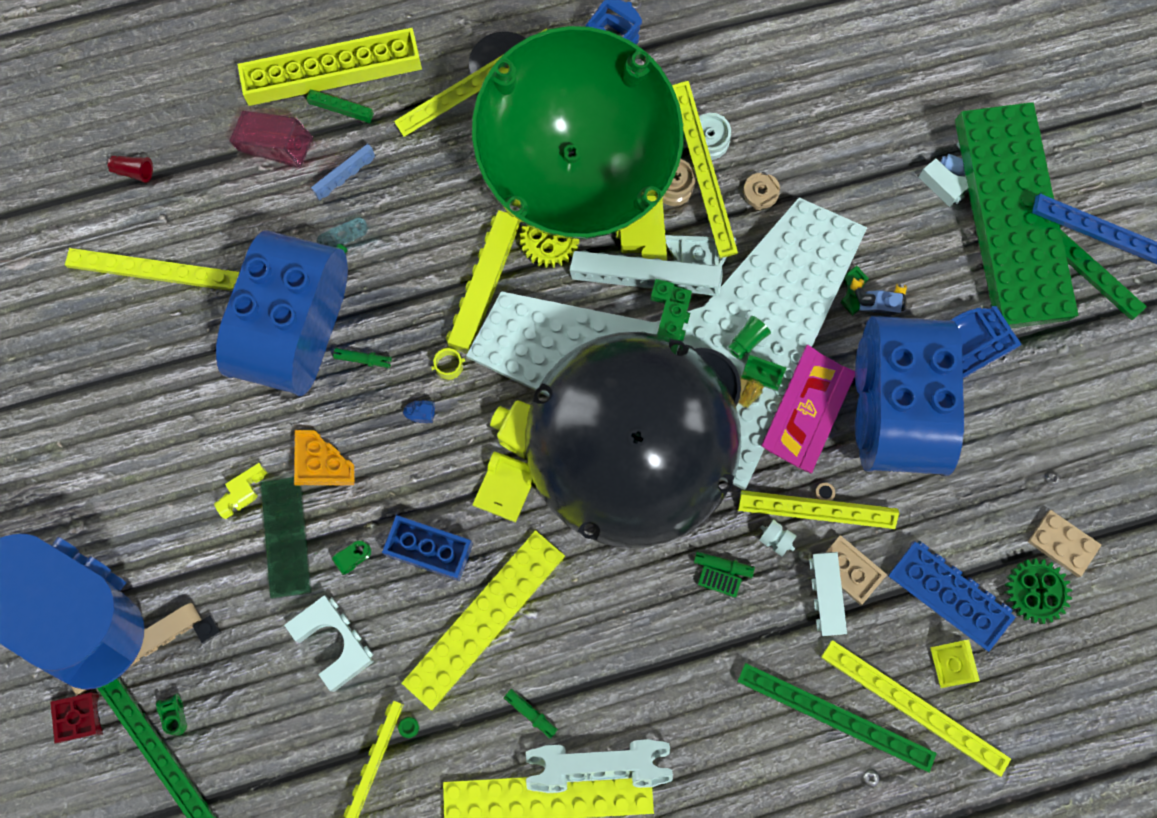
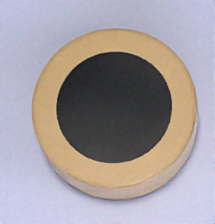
M821 483L815 489L816 499L831 501L835 497V489L829 483Z

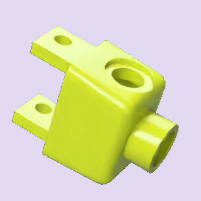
M517 400L510 410L499 406L492 417L490 426L499 430L497 438L501 446L526 459L525 430L530 404Z

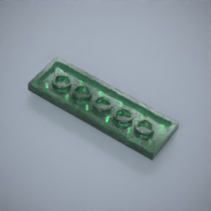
M294 477L261 482L270 598L278 599L312 593L302 485H294Z

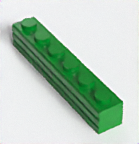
M311 89L306 97L310 105L367 123L371 122L374 115L371 108Z

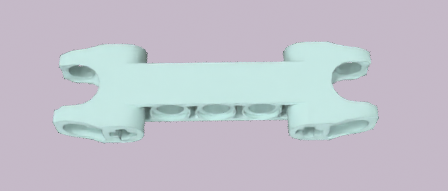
M647 739L631 742L629 745L630 750L566 754L565 747L562 745H545L540 748L526 751V763L541 765L545 770L540 775L526 778L527 789L544 793H559L567 790V782L632 778L633 786L638 788L654 787L668 783L673 780L672 770L669 768H658L652 761L655 758L669 755L670 745L667 742Z

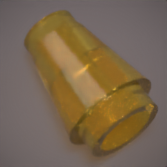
M751 379L749 382L747 381L738 403L748 409L763 393L764 386L754 379Z

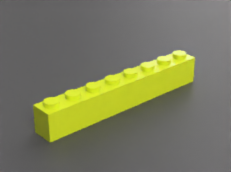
M500 210L491 220V231L486 233L484 240L486 244L479 251V262L473 267L472 280L467 282L465 289L467 293L460 300V311L458 314H455L452 331L449 330L446 337L449 348L465 354L470 350L481 329L520 226L518 219Z

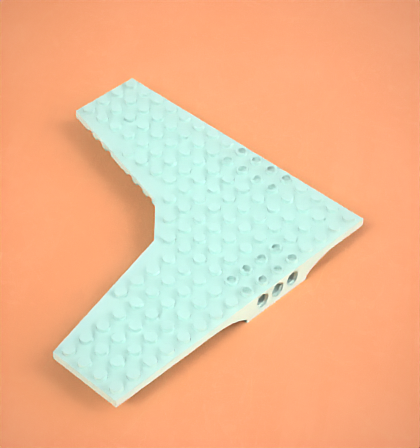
M801 198L796 200L721 286L719 296L713 295L705 306L688 311L691 313L688 324L684 323L683 330H686L682 342L685 345H690L694 349H713L724 354L732 361L739 373L741 395L736 408L741 424V452L733 485L744 490L764 451L761 444L806 345L812 347L867 227ZM501 292L466 357L536 391L547 373L559 360L578 346L597 337L618 332L643 331L657 334L660 321L649 322ZM752 315L760 319L770 329L771 334L754 347L749 354H746L743 359L739 360L729 352L727 347ZM749 355L787 368L778 391L741 379ZM547 391L540 392L541 394H544L549 397V393ZM640 432L632 433L631 437L634 438V442H642L643 440L640 437Z

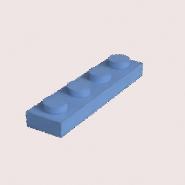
M369 144L365 145L312 186L311 189L317 199L321 200L327 197L337 186L343 185L346 179L357 174L364 165L370 164L373 158H375L372 147Z

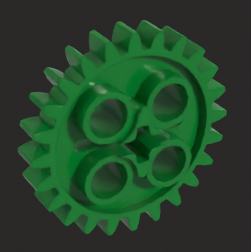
M1036 558L1031 562L1029 560L1024 561V565L1022 563L1017 564L1018 569H1011L1013 575L1007 576L1011 582L1004 584L1006 587H1009V590L1005 591L1004 594L1011 597L1006 600L1007 602H1013L1011 609H1018L1016 616L1024 614V621L1031 618V624H1035L1038 621L1042 625L1045 622L1048 624L1052 623L1053 619L1059 620L1061 619L1060 615L1066 614L1063 608L1070 607L1066 601L1073 599L1067 593L1073 590L1066 587L1071 582L1063 580L1066 573L1060 575V567L1053 569V562L1046 565L1045 559L1040 560L1038 563ZM1025 577L1030 580V586L1024 583ZM1044 577L1049 579V586L1045 584ZM1027 597L1031 598L1033 602L1032 607L1027 604ZM1047 597L1052 599V606L1047 603Z

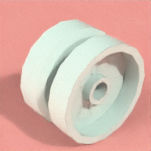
M717 113L703 114L699 119L711 160H714L726 153L730 143L731 127L724 116Z

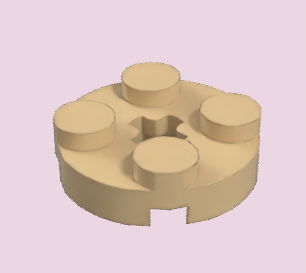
M755 173L746 180L743 196L746 202L756 210L769 208L776 203L779 197V182L770 174ZM758 188L765 189L764 194L758 193Z

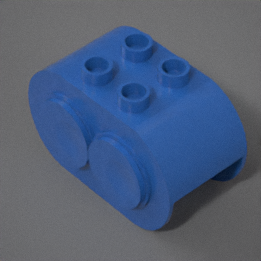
M268 230L260 232L247 251L221 320L216 345V361L219 372L228 378L234 377L291 392L297 396L305 395L317 377L344 298L348 275L345 252L339 248Z
M870 317L858 345L855 363V384L859 393L855 418V436L863 469L867 472L876 470L939 474L941 476L951 475L960 457L964 435L962 340L957 324L951 320Z
M13 534L0 538V644L37 668L74 688L88 690L105 686L120 677L136 659L144 639V621L136 604L120 592L126 585V582L112 573L111 569L91 556L87 558L79 553L77 548L62 538L57 537L52 545L36 536L28 534Z

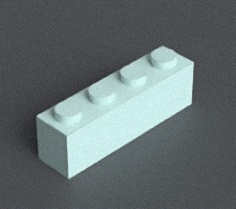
M838 552L813 554V558H810L809 562L810 571H815V578L811 579L813 591H817L818 599H814L815 611H819L820 619H816L817 631H821L822 636L847 634Z

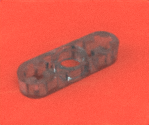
M355 218L320 234L316 242L324 244L323 241L327 240L328 246L336 248L338 244L344 245L364 236L368 232V226L364 219ZM360 224L362 229L358 230L356 225ZM346 231L347 236L340 239L337 237L339 232Z

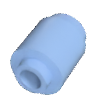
M948 154L947 157L943 156L940 163L951 173L957 176L965 175L962 158Z

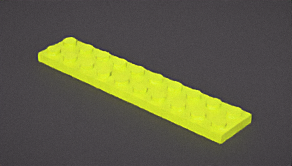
M535 530L401 684L433 711L561 563L565 555Z
M528 777L443 782L444 818H591L654 814L652 787L633 786L632 778L567 782V790L559 793L528 790L526 785V778Z

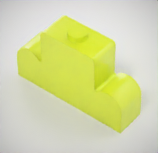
M647 196L650 201L656 200L655 196ZM663 198L644 217L627 228L616 232V238L620 239L621 253H642L641 257L645 259L658 258L667 261Z

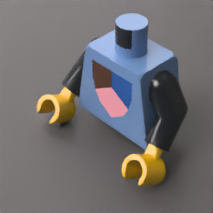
M853 278L850 288L855 291L860 303V311L895 315L906 310V285L902 288L896 284L894 293L878 290L864 291L862 288L864 280L859 279L858 281Z

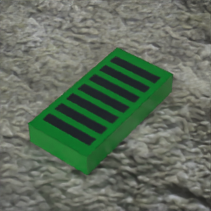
M704 566L698 586L736 598L742 579Z

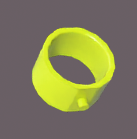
M444 348L435 355L433 359L434 366H431V368L436 370V373L441 378L452 380L462 373V362H465V358L461 359L460 354L454 349ZM447 355H452L459 359L457 369L451 373H444L438 369L439 360Z

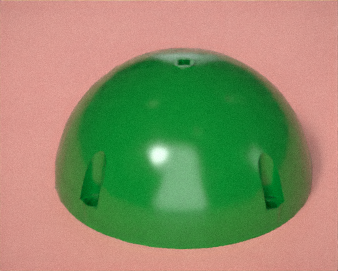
M567 26L548 29L526 38L509 49L495 63L486 76L476 99L472 117V141L476 162L484 182L495 199L507 210L510 216L548 235L570 239H589L606 236L627 228L644 217L658 204L670 187L679 167L683 149V119L680 104L672 84L661 67L647 52L630 40L610 31L593 27ZM641 59L644 65H638L635 60ZM506 67L509 71L503 74L499 72V69ZM569 152H570V153H571V152H574V153H575L574 157L572 156V157L570 158V157L568 156ZM647 196H655L656 200L650 201ZM510 206H516L520 209L513 211Z

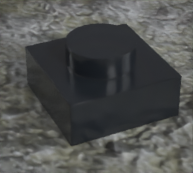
M211 615L192 626L203 644L222 633Z

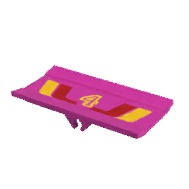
M806 345L761 447L811 474L853 381L855 371L838 364L811 346Z

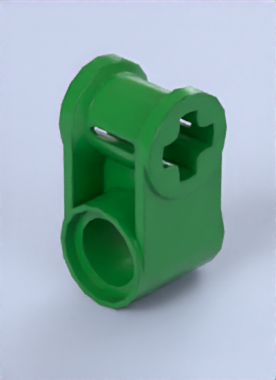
M355 541L347 548L335 554L331 559L340 573L346 575L368 559L372 549L363 541ZM360 546L364 548L362 555L358 553Z
M176 693L169 699L157 700L156 708L163 731L166 734L176 736L183 734L187 729V722L180 695ZM177 720L178 727L173 731L172 723Z

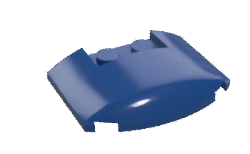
M992 306V309H981V307L972 309L951 319V321L957 324L961 335L963 379L1022 345L997 306Z

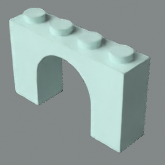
M937 159L926 166L919 176L949 207L954 203L959 204L965 198L964 194L969 192L966 176H957L951 173Z
M324 595L284 626L298 643H301L323 627H335L341 632L344 639V649L340 658L318 674L328 689L335 692L374 661L371 658L373 653L368 646L363 647L360 643L362 638L355 629L352 631L348 626L350 623L349 619L344 613L340 615L337 608L339 606L332 597L329 599Z

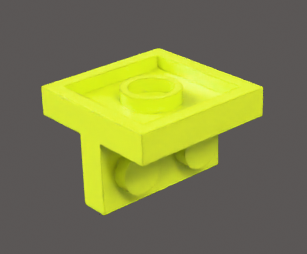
M969 640L930 647L940 688L980 681Z

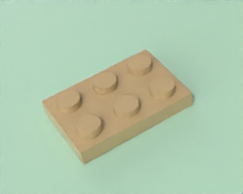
M1052 510L1047 511L1028 540V543L1077 577L1083 575L1101 547L1100 543Z
M841 535L825 552H838L842 590L859 605H863L887 576L885 572Z

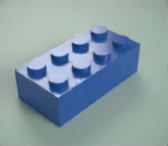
M396 515L382 553L386 557L460 581L473 543L469 539Z

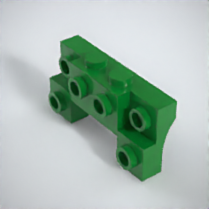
M656 279L651 301L665 304L657 334L673 340L684 341L686 330H683L684 323L688 324L691 314L687 310L692 291L675 287L674 283ZM673 345L671 351L676 355L678 345Z

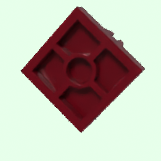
M87 693L50 702L54 744L103 734L98 718L97 705L99 693Z

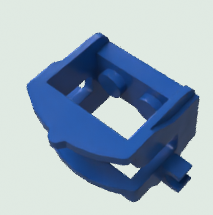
M604 0L586 24V27L605 30L604 27L607 24L624 35L623 38L637 45L642 19L639 13L632 7L631 2ZM609 8L620 16L605 13Z

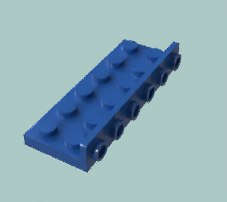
M912 541L911 546L889 573L888 577L989 652L1016 618L1012 614L1013 610L1004 603L1000 605L994 601L996 597L990 592H982L978 589L979 584L971 578L968 580L961 576L962 572L953 565L951 568L944 563L946 560L939 554L935 553L933 555L927 551L929 547L923 542L919 541L917 543Z

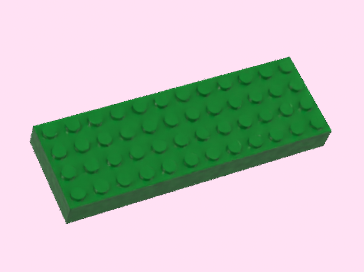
M1034 102L961 111L955 119V125L991 306H997L1011 329L1072 320L1079 316L1060 224L1032 213L1037 195L1042 194L1054 199Z

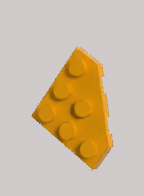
M295 430L294 485H354V464L341 456L340 452L330 443H326L315 430Z

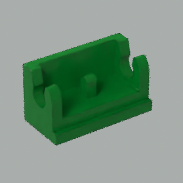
M749 355L741 379L778 391L787 368Z

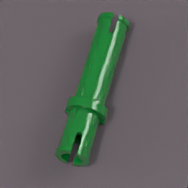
M337 347L334 352L338 353L333 354L335 360L368 364L369 367L379 366L388 369L391 367V364L386 363L392 362V357L376 355L374 352L351 351Z
M699 551L696 552L694 560L695 564L730 572V575L733 576L737 574L749 577L750 579H752L755 566L739 563L735 559L731 561Z
M510 689L503 698L525 716L534 728L537 727L549 739L558 731V728L550 723L543 713L540 714L513 689Z

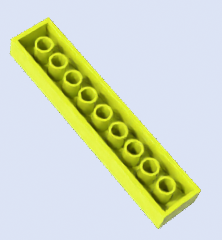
M412 27L239 63L238 70L243 96L248 105L251 106L308 94L310 89L322 91L422 70Z

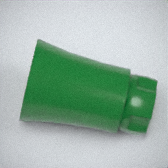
M751 315L727 349L734 357L741 360L763 339L769 336L771 331L760 319Z

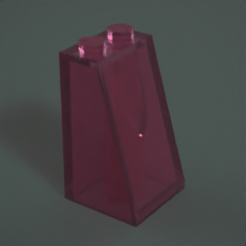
M242 110L229 142L240 152L301 168L313 137L296 117Z

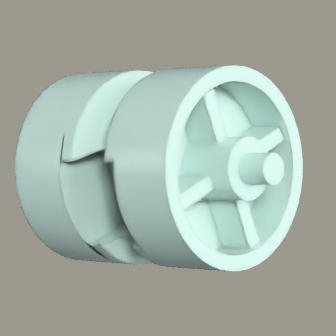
M775 520L769 526L764 527L762 525L760 527L763 530V535L759 539L761 543L767 547L773 546V551L781 557L787 550L794 551L795 548L792 546V542L796 535L791 531H783L782 525Z

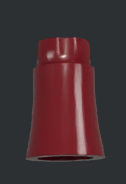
M120 155L111 156L108 159L107 166L110 173L133 178L147 183L152 177L153 163L149 157H127Z

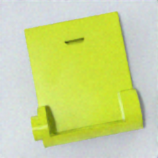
M494 451L488 464V471L472 506L516 523L534 483L528 464Z

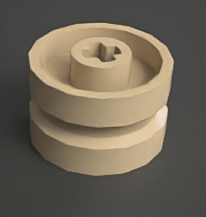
M680 159L673 181L662 197L663 203L666 205H682L692 196L696 175L693 167L685 160Z

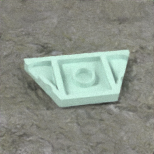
M665 235L666 245L676 261L682 263L695 262L701 265L714 264L722 267L727 258H719L714 237Z

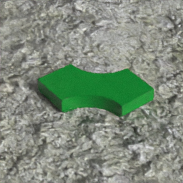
M857 265L845 274L843 281L846 285V295L840 302L852 316L860 311V303L855 291L850 288L853 278L858 281L859 279L864 280L862 288H864L865 283L869 280Z

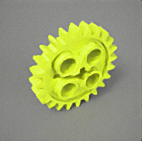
M522 226V232H524L520 233V238L522 239L520 240V245L523 246L522 251L526 252V258L531 257L532 263L537 260L538 266L545 263V268L549 264H552L553 268H555V263L557 262L562 266V260L569 262L568 256L573 257V251L578 250L579 239L565 238L567 241L560 242L558 240L562 237L548 235L529 226ZM536 235L541 236L540 239H533ZM545 249H552V250H553V251L550 252V253L544 252Z

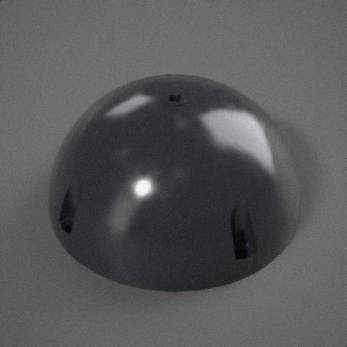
M618 332L597 337L578 346L561 358L547 373L535 391L529 408L525 430L526 457L531 477L540 496L551 511L568 527L587 539L605 545L624 548L651 547L671 542L688 534L706 521L720 506L728 491L733 487V480L738 469L741 452V424L736 404L726 383L715 368L699 353L686 346L682 341L673 340L662 335L645 332ZM673 345H678L681 348L682 352L680 355H675L671 351ZM541 391L549 393L547 401H540L538 399V394ZM640 432V437L643 438L642 442L633 443L632 433ZM725 477L728 481V485L724 489L718 486L719 479ZM587 524L595 526V532L591 535L584 532V527Z

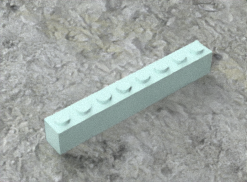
M574 251L570 266L572 280L653 289L655 280L659 279L674 283L675 287L691 290L692 293L719 296L723 278L722 267L714 264L701 265L695 262L682 263L676 260L663 261L658 258L645 259L639 256L626 257L620 254L608 255L606 253H589L588 251Z

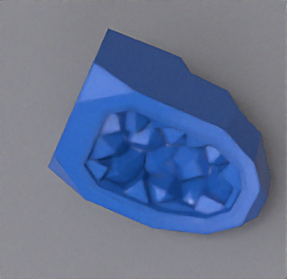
M424 400L413 401L406 405L403 414L414 422L433 423L435 403Z

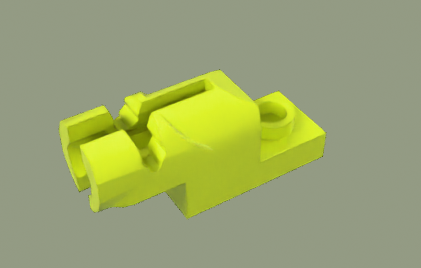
M260 463L225 484L230 493H226L214 503L216 510L222 518L227 519L234 514L233 507L240 511L256 500L258 494L253 488L252 483L260 482L268 474Z

